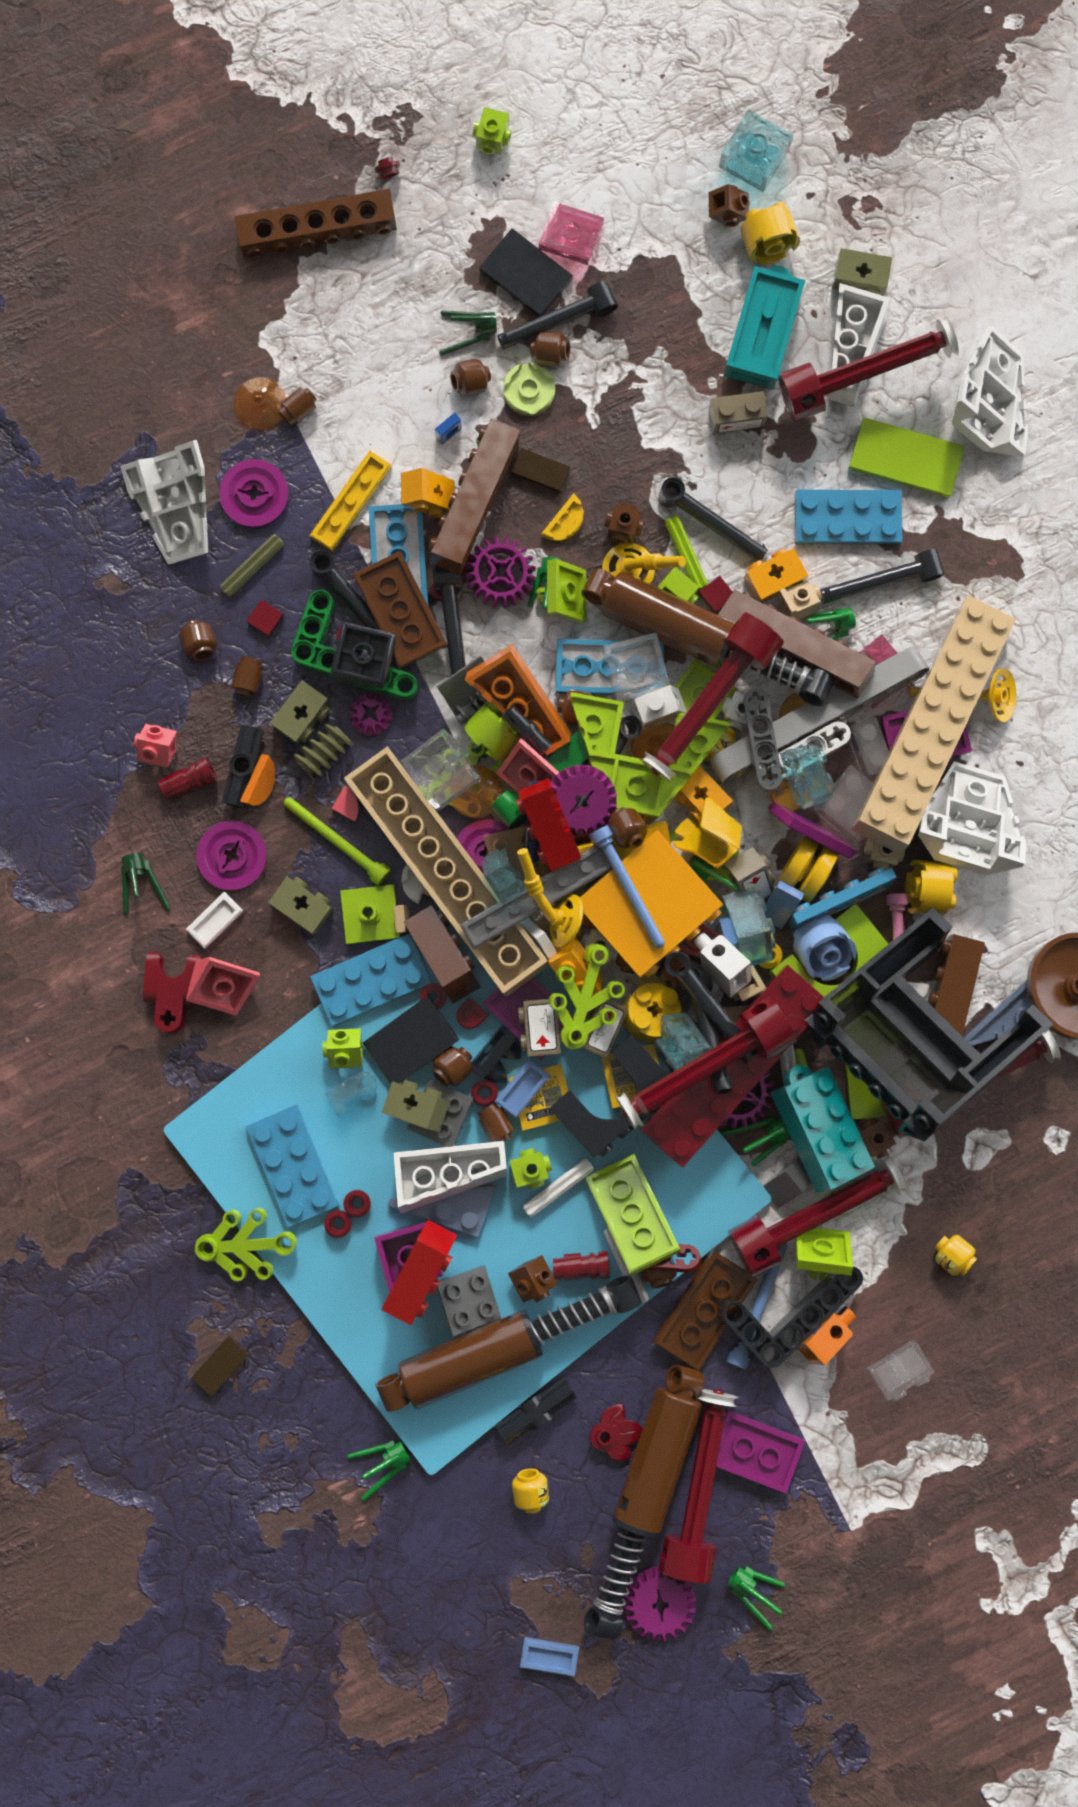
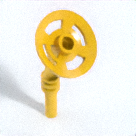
M627 543L619 544L607 553L602 569L609 572V563L615 555L619 559L616 563V571L611 572L614 577L620 572H625L640 579L639 575L642 568L648 570V574L644 581L651 584L655 570H660L663 567H684L686 559L684 556L650 554L644 547L638 544ZM625 549L636 550V551L640 552L642 555L639 556L638 554H636V553H634V552H624V550H625Z
M1000 668L994 673L990 687L987 690H982L978 699L990 703L992 714L999 722H1006L1011 718L1016 704L1015 680L1012 673L1006 668ZM1000 675L1003 677V680L997 679V677ZM909 686L908 696L916 697L921 686Z
M522 848L517 851L525 875L524 884L527 893L533 897L550 923L549 938L551 943L559 948L565 947L572 942L581 926L583 918L582 900L577 895L568 894L553 909L543 894L540 876L535 873L528 849ZM568 900L573 904V908L570 910L565 906ZM553 931L557 932V939L554 937Z

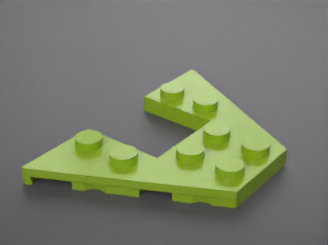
M574 692L570 693V700L590 764L604 772L615 787L617 794V807L615 810L623 807L632 808L641 816L657 819L661 816L731 724V722L709 718L677 760V763L669 766L677 775V777H671L672 783H669L660 776L652 774L650 769L639 758L615 754L624 702ZM677 712L674 728L685 713Z

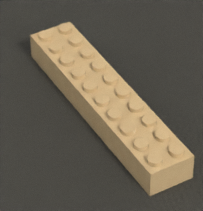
M969 595L966 597L948 629L930 670L851 830L900 855L909 846L1016 621L1015 618Z
M388 746L344 777L351 790L505 997H508L550 966L546 957L520 923L478 948L473 949L460 924L497 904L502 899Z

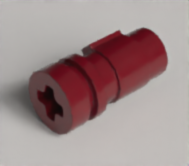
M208 757L198 760L197 764L193 762L190 764V767L178 770L158 780V784L163 796L168 800L192 791L196 787L203 788L206 786V783L210 785L218 780Z
M599 1251L596 1255L594 1252H589V1255L581 1256V1253L564 1254L563 1258H553L555 1280L567 1281L589 1277L592 1280H597V1277L610 1279L608 1251Z

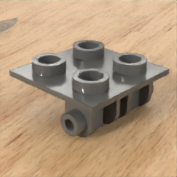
M481 656L436 686L461 725L468 722L487 701L474 686L469 685L465 681L467 672L484 662Z
M428 1079L423 1092L428 1087L442 1092L441 1098L450 1101L441 1130L436 1132L409 1123L407 1129L441 1145L452 1147L457 1142L456 1139L463 1128L462 1125L466 1121V1116L473 1105L474 1098Z
M485 1265L450 1278L441 1279L437 1289L452 1336L501 1318Z

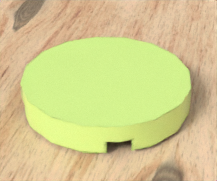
M537 363L515 366L508 372L504 380L503 395L507 405L514 412L523 416H535L543 413L551 406L555 397V383L552 374L545 367L538 366Z

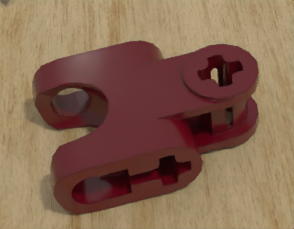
M151 951L147 954L143 1001L144 1003H156L154 1022L161 1031L170 1034L178 1033L184 1028L186 1023L187 1005L199 1006V1004L187 1001L186 997L196 960L203 959L201 954L190 955L187 958L183 973L172 978L168 977L164 971V958L160 953ZM171 1014L176 1017V1020L170 1022L169 1026V1023L165 1022V1017H170Z

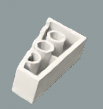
M840 283L832 369L874 353L888 314L890 298ZM863 381L830 393L829 400L854 407Z
M504 1141L394 1153L397 1202L401 1214L508 1175Z

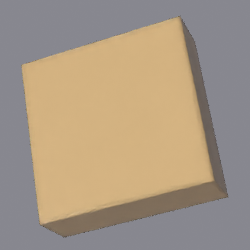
M406 905L394 906L396 932L409 934L410 932L404 921L411 918L410 907Z

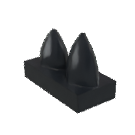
M502 1025L471 1061L472 1071L482 1080L484 1078L494 1083H507L506 1070L499 1059L501 1057L508 1060L521 1058V1047L517 1041L518 1037Z

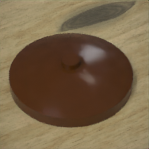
M1078 932L1060 935L1044 944L1034 955L1027 973V993L1031 1006L1034 1005L1053 1023L1050 1030L1062 1037L1078 1041Z

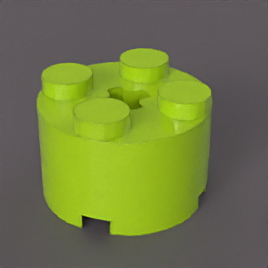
M486 701L468 720L464 728L478 747L482 744L488 749L485 752L487 755L498 762H503L520 738L517 736L518 733L501 718L503 713L492 703Z

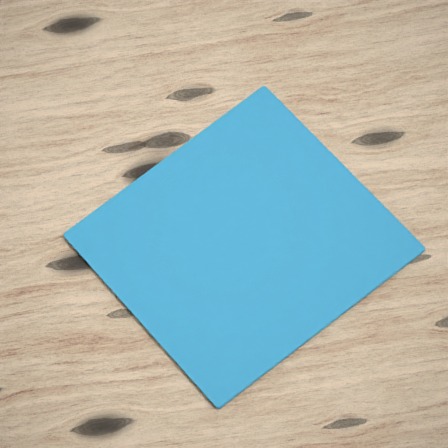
M519 881L501 887L494 886L493 888L503 900L521 890L524 886ZM448 921L450 925L445 928L449 935L455 932L461 942L462 947L458 949L461 955L468 954L476 968L471 971L481 988L454 1004L447 995V1001L439 1011L460 1039L452 1046L458 1049L460 1047L465 1048L471 1054L472 1059L470 1061H472L502 1025L506 1026L483 1004L498 988ZM414 940L431 982L441 985ZM548 966L534 978L550 994H563L567 999L566 1009L574 1016L575 1007L562 982L557 980L556 973L551 966ZM422 987L335 1026H331L321 1003L166 1125L164 1133L224 1211L228 1212L235 1209L240 1212L242 1219L236 1225L239 1230L249 1219V1213L255 1208H263L267 1212V1220L257 1226L248 1239L275 1238L284 1231L291 1232L296 1236L297 1247L289 1255H279L274 1249L257 1250L256 1252L263 1261L270 1262L273 1265V1274L426 1472L434 1475L645 1303L625 1313H616L614 1315L611 1312L607 1313L605 1319L600 1316L596 1318L595 1323L592 1321L586 1322L585 1328L579 1325L575 1327V1332L571 1329L565 1331V1336L558 1334L555 1336L554 1341L550 1338L546 1339L545 1344H541L544 1356L421 1409H415L410 1402L399 1410L386 1411L375 1384L390 1374L399 1373L398 1364L401 1361L490 1324L487 1323L452 1336L438 1289H436L433 1295L427 1294L424 1301L429 1304L422 1318L420 1319L416 1316L412 1325L381 1310L390 1292L374 1237L381 1233L428 1220L408 1212L401 1214L399 1209L388 1206L390 1198H397L394 1153L443 1148L446 1146L407 1129L409 1122L382 1113L391 1084L364 1045L362 1067L329 1069L328 1058H323L322 1042L327 1041L328 1030L361 1028L363 1043L418 1003ZM434 991L429 993L432 1001H437L438 994ZM469 996L489 1014L482 1024L475 1029L463 1028L456 1018L458 1008ZM556 997V999L561 1003V998ZM623 1025L620 1027L611 1051L631 1035ZM517 1038V1041L519 1042V1045L521 1047V1041ZM560 1041L561 1054L546 1055L542 1060L536 1056L528 1057L527 1051H522V1047L520 1059L508 1060L502 1057L499 1059L506 1070L508 1081L507 1083H494L498 1089V1096L510 1083L509 1077L515 1076L528 1059H531L542 1069L562 1064L568 1090L594 1116L602 1119H614L622 1115L621 1107L612 1109L601 1056L582 1048H567ZM638 1041L641 1046L649 1045V1043ZM657 1054L659 1066L667 1075L671 1074L670 1069ZM434 1059L405 1080L419 1084L418 1090L424 1091L428 1079L440 1083L432 1073L434 1070ZM472 1071L458 1086L449 1085L448 1087L471 1097L473 1085L482 1079ZM483 1088L479 1091V1096L482 1099H487L490 1096V1092L488 1089ZM472 1102L473 1105L468 1111L466 1121L462 1125L463 1128L460 1130L454 1146L490 1143L478 1122L480 1118L477 1114L487 1107H480ZM298 1105L339 1206L287 1228L246 1126L289 1107ZM659 1107L655 1108L654 1111L642 1121L643 1125L648 1121V1119L655 1113V1111ZM503 1108L515 1129L510 1132L512 1138L504 1142L508 1175L477 1186H496L478 1237L436 1223L457 1234L448 1253L453 1258L444 1275L437 1279L450 1278L485 1265L501 1316L500 1319L526 1309L530 1320L533 1321L537 1319V1314L543 1317L547 1315V1310L552 1313L557 1311V1306L564 1308L567 1306V1302L571 1304L578 1302V1297L583 1300L588 1297V1293H591V1295L597 1294L598 1288L601 1289L610 1281L623 1276L604 1235V1231L608 1229V1226L585 1178L533 1217H530L523 1208L525 1203L583 1159H588L594 1167L593 1172L590 1173L592 1174L635 1154L677 1243L696 1247L701 1258L727 1238L729 1230L748 1221L769 1204L771 1196L718 1129L682 1168L640 1131L642 1125H638L636 1130L633 1129L622 1140L618 1136L610 1144L613 1148L601 1158L597 1155L593 1158L561 1121L522 1131L519 1115L517 1118H514ZM535 1148L536 1152L541 1151L542 1156L548 1155L552 1171L548 1172L549 1179L544 1180L545 1185L534 1189H529L528 1185L517 1188L509 1160L520 1157V1151ZM529 1164L526 1169L529 1173H534L537 1170V1166ZM353 1190L366 1192L371 1200V1207L368 1213L359 1218L350 1216L352 1228L346 1236L341 1238L330 1236L324 1227L327 1215L335 1210L345 1211L343 1202L349 1192ZM355 1198L352 1202L353 1207L359 1209L362 1207V1201L359 1198ZM255 1212V1219L261 1221V1215ZM229 1214L230 1219L235 1223L234 1215ZM341 1219L334 1220V1227L341 1229L343 1221ZM284 1238V1244L286 1246H290V1240L288 1238ZM599 1251H608L610 1279L597 1277V1280H592L589 1277L578 1280H556L557 1285L548 1290L550 1295L537 1303L534 1299L523 1303L508 1275L510 1271L540 1255L544 1257L554 1276L553 1258H563L564 1254L581 1253V1256L589 1255V1252H594L596 1255ZM687 1253V1256L684 1258L677 1257L676 1254L673 1255L675 1264V1259H683L685 1265H690V1261L696 1259L692 1257L691 1253ZM638 1272L639 1277H640V1279H641V1281H642L641 1273ZM677 1272L676 1277L672 1281L679 1277L682 1272ZM643 1283L649 1300L665 1288L652 1289L651 1285Z

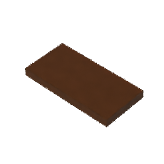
M401 551L352 574L379 629L395 634L396 643L393 657L400 670L448 647Z
M711 1249L652 1341L688 1366L699 1371L727 1328L718 1317L717 1309L719 1304L726 1299L736 1300L743 1304L758 1279L756 1277L752 1278L747 1271L714 1249ZM735 1305L727 1310L726 1314L729 1320H732L738 1311Z

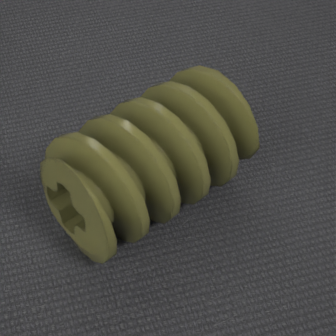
M326 724L327 735L319 731L317 732L319 742L313 739L309 740L312 749L305 746L301 748L304 757L298 754L293 755L296 763L313 780V773L319 776L323 775L320 766L328 769L331 768L328 762L329 758L336 762L339 760L336 751L343 754L346 753L343 744L351 747L354 746L337 726L333 727Z

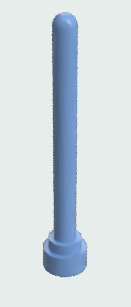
M606 825L591 833L589 838L593 845H597L599 849L602 848L654 946L661 948L664 946L665 941L615 851L611 837L613 833L609 826Z
M787 1243L777 1247L782 1261L787 1250ZM781 1263L766 1271L751 1313L758 1321L763 1313ZM754 1326L747 1328L745 1332L747 1340L753 1339L756 1331ZM739 1341L738 1347L735 1346L733 1351L730 1350L726 1361L747 1369L750 1358H748L750 1353Z

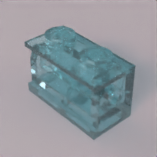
M809 742L808 747L807 745L801 746L791 751L780 753L795 804L802 809H806L834 798L831 790L834 788V783L830 774L826 773L824 764L827 763V759L822 748Z
M506 848L501 851L496 849L485 856V860L482 862L484 877L501 904L526 890L523 876L520 870L516 871L508 859Z
M686 1012L661 1017L662 1026L660 1034L663 1038L656 1039L655 1042L675 1071L711 1050V1046Z

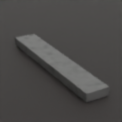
M596 845L581 854L582 859L555 869L540 878L544 889L543 894L550 904L555 903L613 869L602 848L599 849ZM526 887L460 924V927L473 949H476L538 913L541 909L533 897L528 895Z

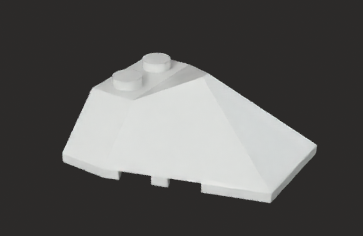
M993 326L987 327L961 378L954 405L952 425L982 451L1021 457L1025 455L1028 437V425H1023L1022 411L1026 410V401H1021L1020 387L1025 386L1023 354Z
M197 440L176 446L175 450L153 458L136 460L120 466L128 494L132 500H137L143 511L140 515L152 527L155 533L152 537L168 565L208 553L205 469Z
M954 761L934 792L919 823L918 836L933 859L983 875L1020 868L1025 864L1026 842L1024 836H1020L1017 827L1019 820L1017 816H1014L1011 808L1013 801L1005 777Z

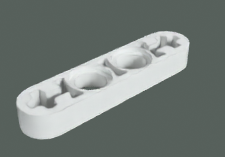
M843 722L831 723L778 753L781 770L784 772L782 780L843 747L850 738L851 731L849 727ZM833 729H836L838 732L842 730L844 732L841 737L842 741L835 738L828 743L831 748H828L825 739L832 736L834 733ZM811 741L819 742L822 747L821 753L817 755L810 754L807 750V744ZM787 754L795 755L798 758V765L794 768L787 767L783 762L784 756ZM772 764V765L767 766V767H765V768H766L768 771H770V767H771V766H775V764ZM766 777L763 781H767L769 786H772L776 777L772 778V780Z

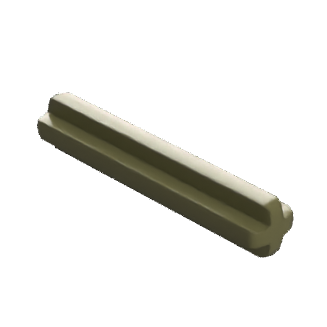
M275 534L267 539L220 585L222 592L226 596L231 597L284 546L283 541Z

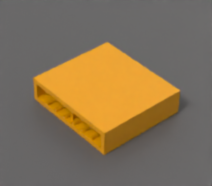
M658 830L621 862L665 941L663 947L657 948L654 946L613 869L580 897L583 903V914L639 977L645 974L647 978L660 968L657 964L659 960L664 956L667 958L671 953L680 950L678 944L686 938L688 941H691L701 932L698 928L699 925L705 920L709 923L715 920L722 913L719 908L723 905Z

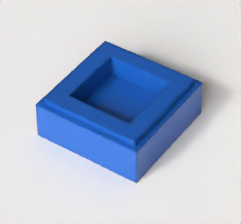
M454 412L435 428L436 438L441 444L446 443L462 429L460 417Z

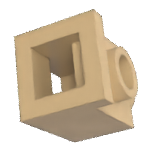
M806 580L789 589H781L778 603L786 616L802 619L819 611L822 595L817 585L811 586L810 582Z
M751 965V981L733 995L735 1002L738 1000L747 1002L766 988L753 965Z

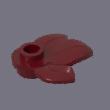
M615 1404L603 1411L600 1423L591 1429L589 1435L590 1443L596 1450L606 1451L611 1459L617 1461L627 1460L631 1458V1451L628 1445L633 1444L639 1439L642 1426L634 1421L625 1420L624 1404ZM603 1432H606L608 1435L605 1442L600 1440V1435Z

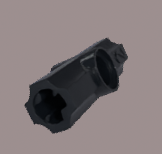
M249 725L240 726L234 754L229 761L230 770L222 798L223 804L237 808L246 807V804L240 802L256 767L264 734L263 729ZM240 761H249V768L246 772H237V765Z
M562 1377L541 1393L537 1392L518 1406L517 1410L499 1421L495 1427L509 1446L530 1430H536L553 1418L554 1413L576 1399L577 1396L568 1382Z

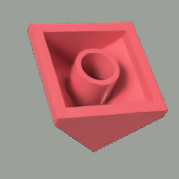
M520 739L496 774L519 794L518 790L528 787L530 782L543 781L547 778L551 782L559 772L523 739Z
M211 957L196 960L186 999L189 1002L237 1016L260 977V973Z

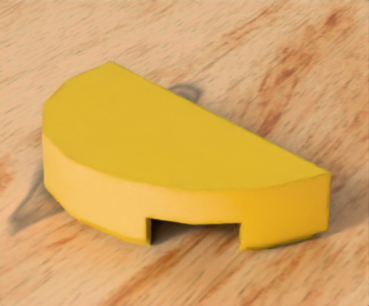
M574 493L541 533V537L549 541L561 542L570 539L579 531L583 523L584 511L581 501Z

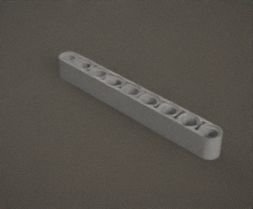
M915 646L909 647L875 666L873 677L858 699L838 688H834L830 691L823 706L818 707L807 703L773 722L778 753L831 723L842 722L917 681L930 670L929 666ZM768 726L759 729L756 733H765L768 730ZM748 736L719 751L709 760L723 785L730 784L754 771ZM761 747L757 750V755L762 760H767L773 755L768 747Z

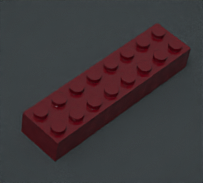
M785 965L745 1011L771 997L784 1013L797 1038L807 1027L805 1020L813 1014L818 1002L824 996L789 965ZM739 1016L734 1023L742 1032L745 1030V1027ZM724 1036L720 1038V1043L726 1041ZM756 1048L758 1053L746 1063L737 1059L727 1065L729 1078L733 1080L731 1092L716 1094V1091L711 1087L714 1084L712 1075L662 1104L640 1128V1131L683 1168L788 1048L768 1060Z

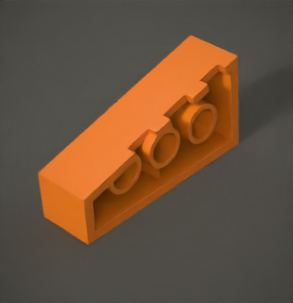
M513 644L467 672L465 681L469 685L474 686L489 703L496 706L502 713L507 709L511 710L510 706L515 705L529 721L533 720L536 723V728L552 742L550 748L546 752L544 751L546 755L570 741V730Z

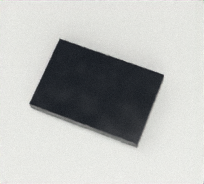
M511 228L479 267L480 272L538 317L543 316L573 279L571 273L513 228Z
M428 995L365 1040L363 1045L390 1084L392 1081L400 1084L460 1039Z

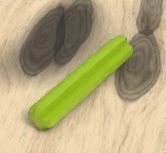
M672 516L666 520L665 525L679 556H684L686 559L684 568L689 579L697 584L699 590L708 585V581L679 517Z

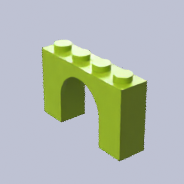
M857 904L852 905L835 919L841 924L856 945L857 954L849 975L851 976L885 948L888 943ZM793 954L789 955L768 972L774 978L783 966L789 965L824 997L840 985H824L815 981ZM852 982L830 1000L834 1004L837 1003L838 1006L848 1001L852 997L850 992L854 989Z

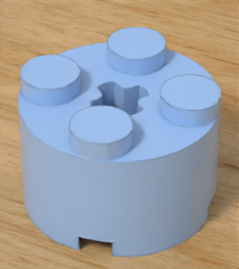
M830 915L814 919L794 931V953L813 978L819 977L822 980L838 978L850 968L848 964L852 958L855 960L857 954L855 943L841 924Z

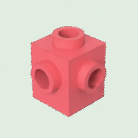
M145 724L141 733H137L134 739L133 748L137 749L136 761L168 768L176 753L177 731L161 728L157 725Z

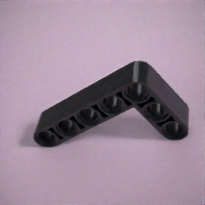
M853 1266L852 1280L845 1285L842 1274L829 1273L769 1332L742 1303L736 1300H723L718 1306L717 1314L722 1323L759 1363L766 1367L775 1368L781 1365L862 1285L863 1274L860 1269ZM831 1289L833 1298L829 1303H825L823 1294L826 1290ZM735 1305L738 1310L737 1316L729 1320L726 1314L727 1310ZM811 1308L814 1314L811 1321L805 1322L803 1318L804 1312ZM754 1326L756 1335L752 1340H747L745 1332L747 1328ZM792 1327L794 1336L792 1340L786 1342L783 1336L784 1332ZM768 1347H773L774 1356L771 1360L766 1361L764 1359V1351Z

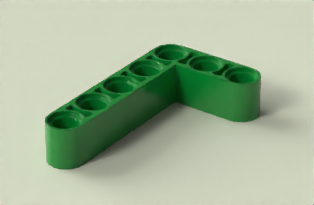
M314 591L308 599L291 650L296 664L303 669L401 701L408 702L415 699L419 690L415 677L407 672L389 667L388 679L383 689L332 676L331 668L324 667L323 663L325 659L334 657L336 649L323 646L335 612V605L327 591ZM323 599L329 602L328 606L323 610L315 608L319 600ZM317 624L320 626L317 634L309 635L307 633L310 625ZM303 649L312 651L311 656L306 660L298 658L299 652ZM410 682L413 684V688L408 693H402L399 691L400 684Z
M580 729L570 737L568 743L561 746L546 760L558 772L571 766L585 765L589 761ZM509 791L504 792L490 806V809L510 829L523 824L526 821L527 815H521L516 803L520 796L516 791L512 794Z

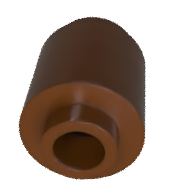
M298 387L280 403L281 406L277 411L285 422L292 426L294 423L298 424L317 408L314 403L317 399L308 388L303 390L301 387Z
M242 656L240 662H237L231 688L235 689L236 695L250 698L251 694H257L263 672L261 661Z
M497 1103L477 1113L480 1118L478 1122L490 1142H505L512 1138L510 1132L515 1129L503 1108H499Z

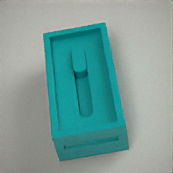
M774 265L767 270L754 266L726 363L724 377L774 390L805 280L793 277L788 268Z
M803 1065L795 1066L788 1070L785 1074L786 1085L770 1093L816 1193L832 1190L875 1168L829 1066L813 1072ZM800 1074L801 1077L796 1079L795 1076Z

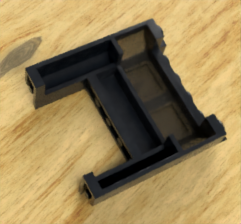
M934 908L929 910L820 1000L813 1014L805 1020L818 1050L827 1045L830 1052L849 1067L851 1074L857 1079H861L868 1086L870 1093L888 1107L891 1115L903 1122L898 1132L924 1142L1044 1037L1053 1025L1038 1008L1032 1005L1024 1012L1015 1025L983 1053L980 1054L905 980L913 971L939 951L953 927Z

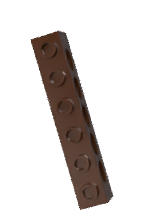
M390 189L234 216L243 257L248 256L251 258L260 257L263 253H284L291 248L300 247L307 249L319 243L335 244L341 239H362L369 234L385 235L392 230H397ZM367 213L374 215L371 219L362 218ZM340 218L348 219L344 224L337 223V220ZM316 222L322 223V226L319 228L311 227ZM289 227L297 228L293 233L285 232ZM263 232H271L266 238L259 237Z

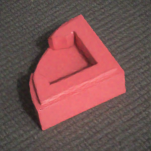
M345 785L332 809L356 822L359 815L358 800L353 791Z

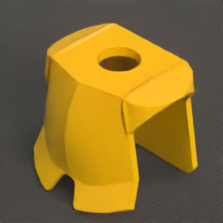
M706 798L704 800L700 825L698 822L686 818L675 830V835L682 837L683 840L673 841V844L677 849L691 852L718 869L739 850L742 825L736 819L729 816L713 800Z

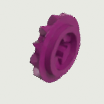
M365 693L357 697L350 707L349 718L353 727L358 732L369 736L377 735L385 731L392 719V709L388 701L379 694ZM363 706L370 710L377 708L375 715L378 722L372 718L362 721L366 715Z

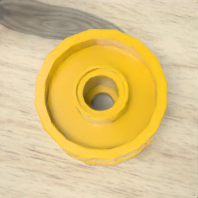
M803 836L782 870L776 884L778 885L782 881L794 888L797 882L800 881L801 883L797 890L804 893L802 900L810 903L830 876L839 853L823 847L815 857L818 842Z

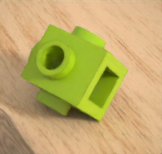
M487 107L483 108L480 121H475L472 137L476 138L477 149L486 154L496 153L502 155L504 145L508 146L511 139L512 130L509 129V113Z
M361 1028L328 1030L327 1041L322 1042L323 1058H328L329 1069L362 1067L363 1043Z
M535 1148L520 1151V1157L509 1160L517 1188L528 1185L529 1189L545 1185L544 1180L549 1179L548 1172L552 1171L548 1155L542 1156V1152H536ZM529 1164H535L537 1170L534 1173H529L526 1167Z

